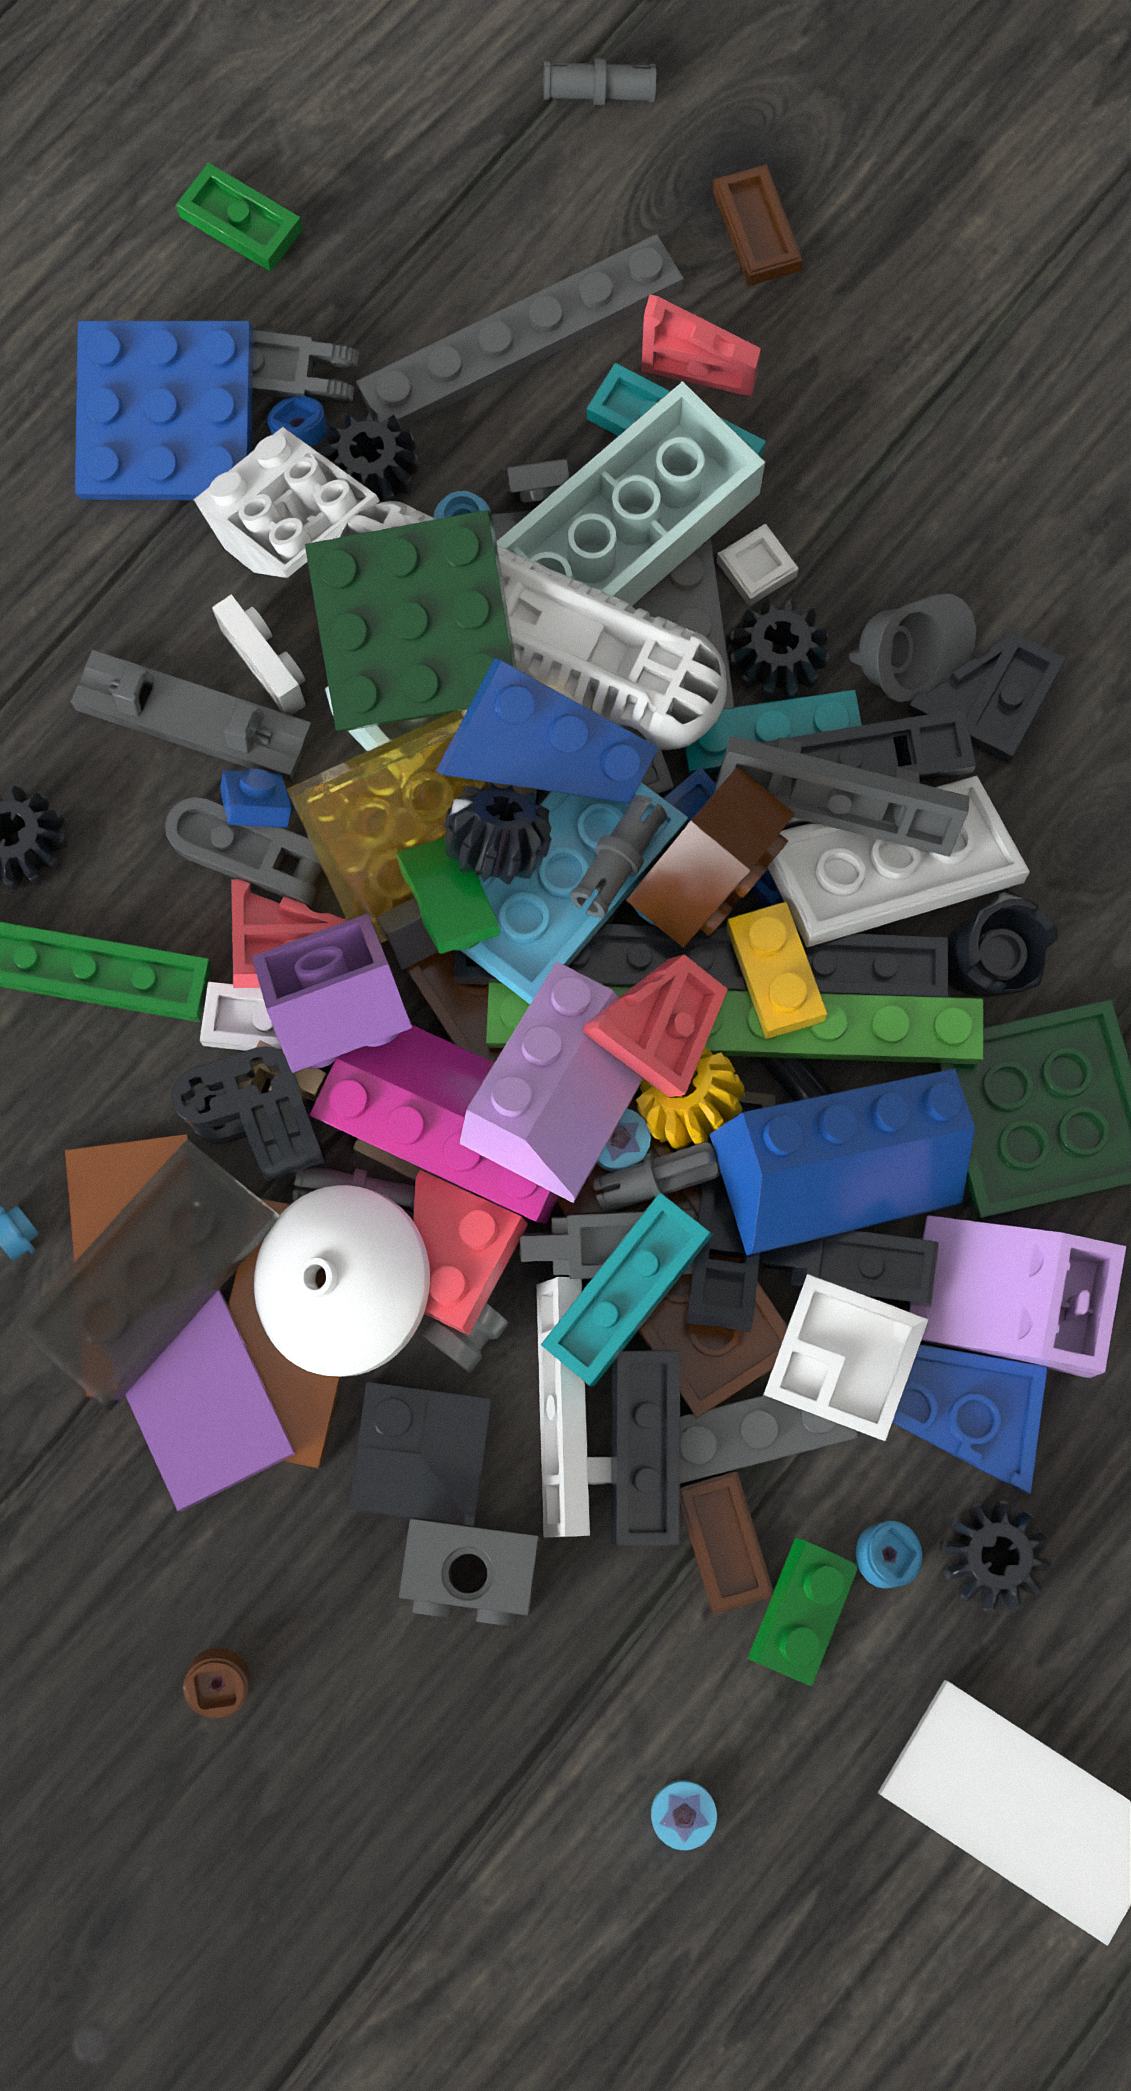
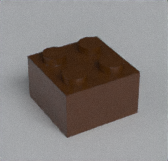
M737 766L689 822L626 901L683 948L699 930L710 936L731 912L736 902L750 891L767 870L766 868L788 843V840L780 832L795 813Z

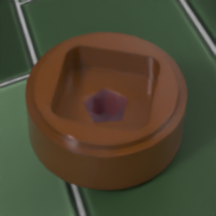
M212 1648L199 1653L192 1659L186 1671L183 1683V1693L186 1702L196 1713L208 1718H223L232 1715L242 1707L247 1698L250 1684L248 1666L238 1654L227 1649Z

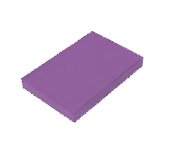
M216 1282L100 1337L177 1511L182 1512L296 1455L290 1438Z

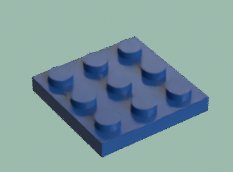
M78 321L75 495L81 500H194L210 487L216 477L228 472L252 452L254 328L249 321Z

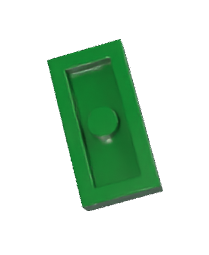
M209 162L176 204L180 218L272 272L303 230L299 216Z
M795 1537L747 1659L812 1687L858 1570V1565L817 1545Z

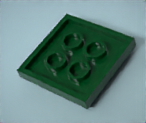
M489 510L305 544L336 731L344 732L468 710L494 658L502 660L517 669L493 518Z
M1112 999L983 1028V1060L980 1064L935 1063L937 1072L956 1069L975 1125L966 1181L977 1221L1131 1186V1065Z

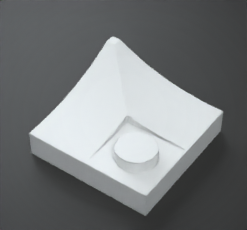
M807 1274L764 1395L886 1441L929 1319Z

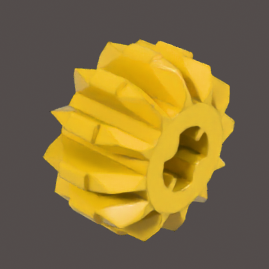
M704 1047L685 1095L668 1097L647 1080L643 1079L640 1086L643 1094L636 1101L638 1103V1111L643 1119L647 1121L646 1126L655 1139H658L661 1143L668 1141L672 1148L680 1151L686 1149L692 1141L695 1145L708 1142L710 1133L742 1113V1106L739 1101L745 1097L744 1085L739 1076L734 1074L735 1069L727 1057H724L722 1053L713 1055L710 1049Z

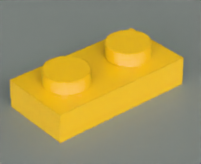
M787 902L729 918L726 928L765 1039L825 1022L827 1011Z

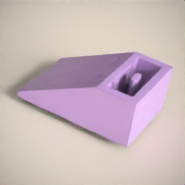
M936 1216L926 1217L922 1239L939 1242L932 1306H909L910 1313L929 1319L921 1342L994 1358L1046 1366L1049 1370L1091 1378L1105 1372L1126 1246L1061 1232Z

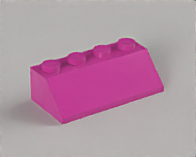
M411 1025V1029L399 1033L395 1039L384 1045L376 1047L363 1046L340 1055L334 1061L310 1116L531 1220L547 1223L559 1195L459 1144L466 1109L493 1067L494 1062Z

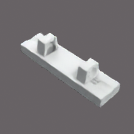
M556 1277L536 1285L544 1538L590 1536L588 1485L611 1483L612 1457H587L585 1382L540 1345L582 1292L581 1279Z

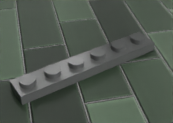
M655 234L357 380L358 393L368 411L372 408L377 412L379 423L394 414L396 419L400 421L401 429L645 310L649 294L667 299L683 291L684 278L660 238Z

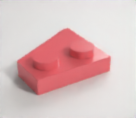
M649 294L643 322L642 372L752 397L761 348L659 296Z
M231 879L233 988H260L252 956L348 920L329 913H316L310 910L306 904L285 896L280 903L251 893V883L241 879Z
M685 954L669 958L589 1020L582 1032L666 1096L685 1095L728 989Z
M420 1170L415 1182L413 1222L418 1228L425 1244L430 1267V1289L424 1314L469 1335L528 1223L522 1216Z

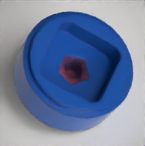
M295 396L284 399L271 409L267 417L271 435L284 427L310 447L319 443L328 431V424L322 404L310 397Z

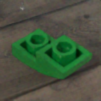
M444 837L396 852L401 874L418 902L422 923L440 954L452 950L470 949L480 941L500 935L499 925L476 872L460 871L459 860L446 855L447 845Z

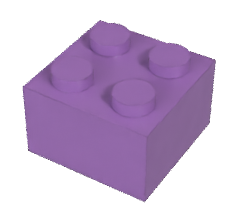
M368 913L252 956L267 1013L292 1073L305 1068L318 1069L328 1066L342 1054L363 1046L376 1047L384 1045L395 1039L399 1033L412 1028Z

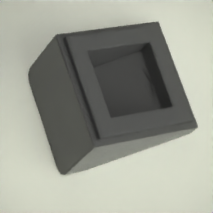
M415 897L376 917L401 970L439 952L422 923L419 905Z

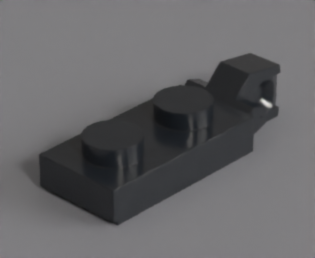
M848 1231L762 1252L760 1263L763 1264V1268L792 1272V1286L803 1287L808 1274L875 1300L931 1307L939 1242L861 1231Z

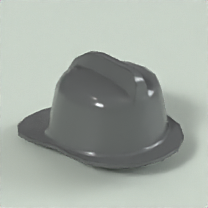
M951 593L935 594L897 609L881 611L867 622L862 631L859 648L849 652V660L860 665L866 678L871 683L881 687L887 697L897 702L913 700L920 693L924 692V694H927L951 678L953 671L970 661L976 639V625L973 613L963 599Z

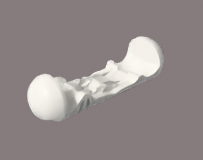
M386 501L361 509L345 524L336 538L435 520L436 518L404 503ZM497 545L518 670L613 723L638 730L646 738V741L657 746L658 750L680 749L689 746L706 734L717 722L726 702V670L721 655L704 635L693 632L662 617H650L648 611L641 608L635 610L631 604L578 582Z

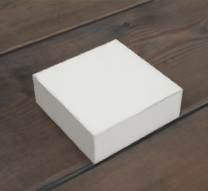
M766 524L717 554L718 565L749 607L796 578L799 568Z

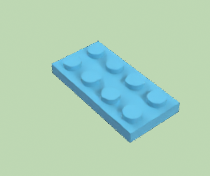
M642 782L640 783L634 796L643 795L652 799L640 821L643 823L657 804H660L666 811L667 819L660 826L642 854L644 863L638 874L633 877L628 876L608 907V912L604 917H594L587 914L586 911L598 894V891L595 889L581 908H578L572 902L570 893L577 887L596 858L594 850L600 838L605 835H611L630 803L552 791L540 804V806L550 810L549 823L552 827L550 832L552 840L547 856L543 857L542 864L534 870L530 879L515 876L510 885L503 883L498 877H489L483 882L482 875H478L499 925L500 935L480 941L476 946L460 951L527 1003L531 1004L556 961L567 967L685 829L688 817Z

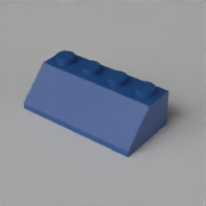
M950 1069L743 1112L709 1135L745 1252L748 1256L961 1204L975 1125L956 1069Z

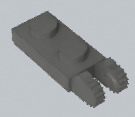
M253 330L252 394L283 398L305 396L327 402L350 403L353 400L354 387L340 380L312 378L313 361L326 366L354 368L358 364L359 352L352 347L314 342L312 337Z

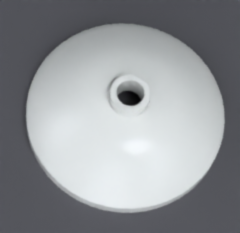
M336 1185L314 1190L288 1206L278 1216L266 1234L259 1250L254 1273L256 1307L260 1321L271 1342L288 1360L297 1366L326 1376L359 1375L382 1366L396 1356L417 1330L425 1312L430 1289V1267L427 1250L419 1230L412 1219L399 1205L388 1197L373 1190L349 1185ZM323 1267L326 1272V1281L319 1289L315 1283L317 1271Z

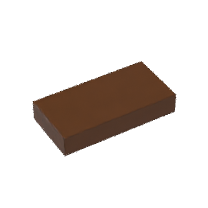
M767 164L714 179L713 193L747 286L801 271L803 260Z
M735 1471L680 1488L681 1510L712 1614L772 1597L774 1591L738 1472Z

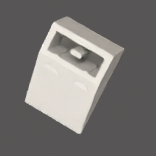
M282 427L273 435L260 441L255 450L232 469L216 477L210 487L196 497L194 501L224 549L254 573L288 578L307 562L305 544L336 538L345 524L361 509L377 504L379 499L375 493Z

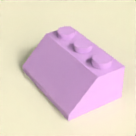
M556 961L466 1109L459 1144L574 1203L644 1079L582 1032L589 1020L619 998L612 989Z

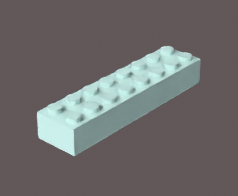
M682 381L496 542L502 548L623 600L632 606L760 494L765 462ZM328 686V687L325 689V691H326L327 698H328V701H329V705H330V708H331V712H332V715H333L332 704H331V698H330V692H329V686ZM467 710L350 730L348 732L413 798L440 775V773L436 772V769Z

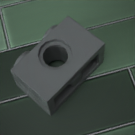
M410 1519L399 1598L414 1600L412 1613L450 1618L452 1605L476 1608L477 1622L514 1626L516 1614L527 1616L530 1614L540 1537ZM466 1554H474L480 1557L487 1567V1580L484 1586L474 1593L461 1591L452 1579L454 1563L458 1558Z

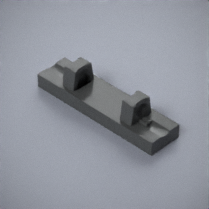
M95 650L91 651L82 678L71 699V704L76 711L250 769L280 773L283 780L292 783L295 780L314 732L312 723ZM146 686L152 688L142 711L139 697L143 687Z
M730 736L714 790L715 793L738 766L795 813L793 818L948 857L952 853L968 815L970 797L919 784V772L896 767L894 777L801 754L800 742L781 737L777 739L776 747ZM792 778H795L793 787L791 788Z

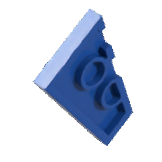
M494 658L436 772L447 776L630 803L659 748L502 660Z
M919 1345L892 1423L1022 1493L1031 1494L1047 1367Z

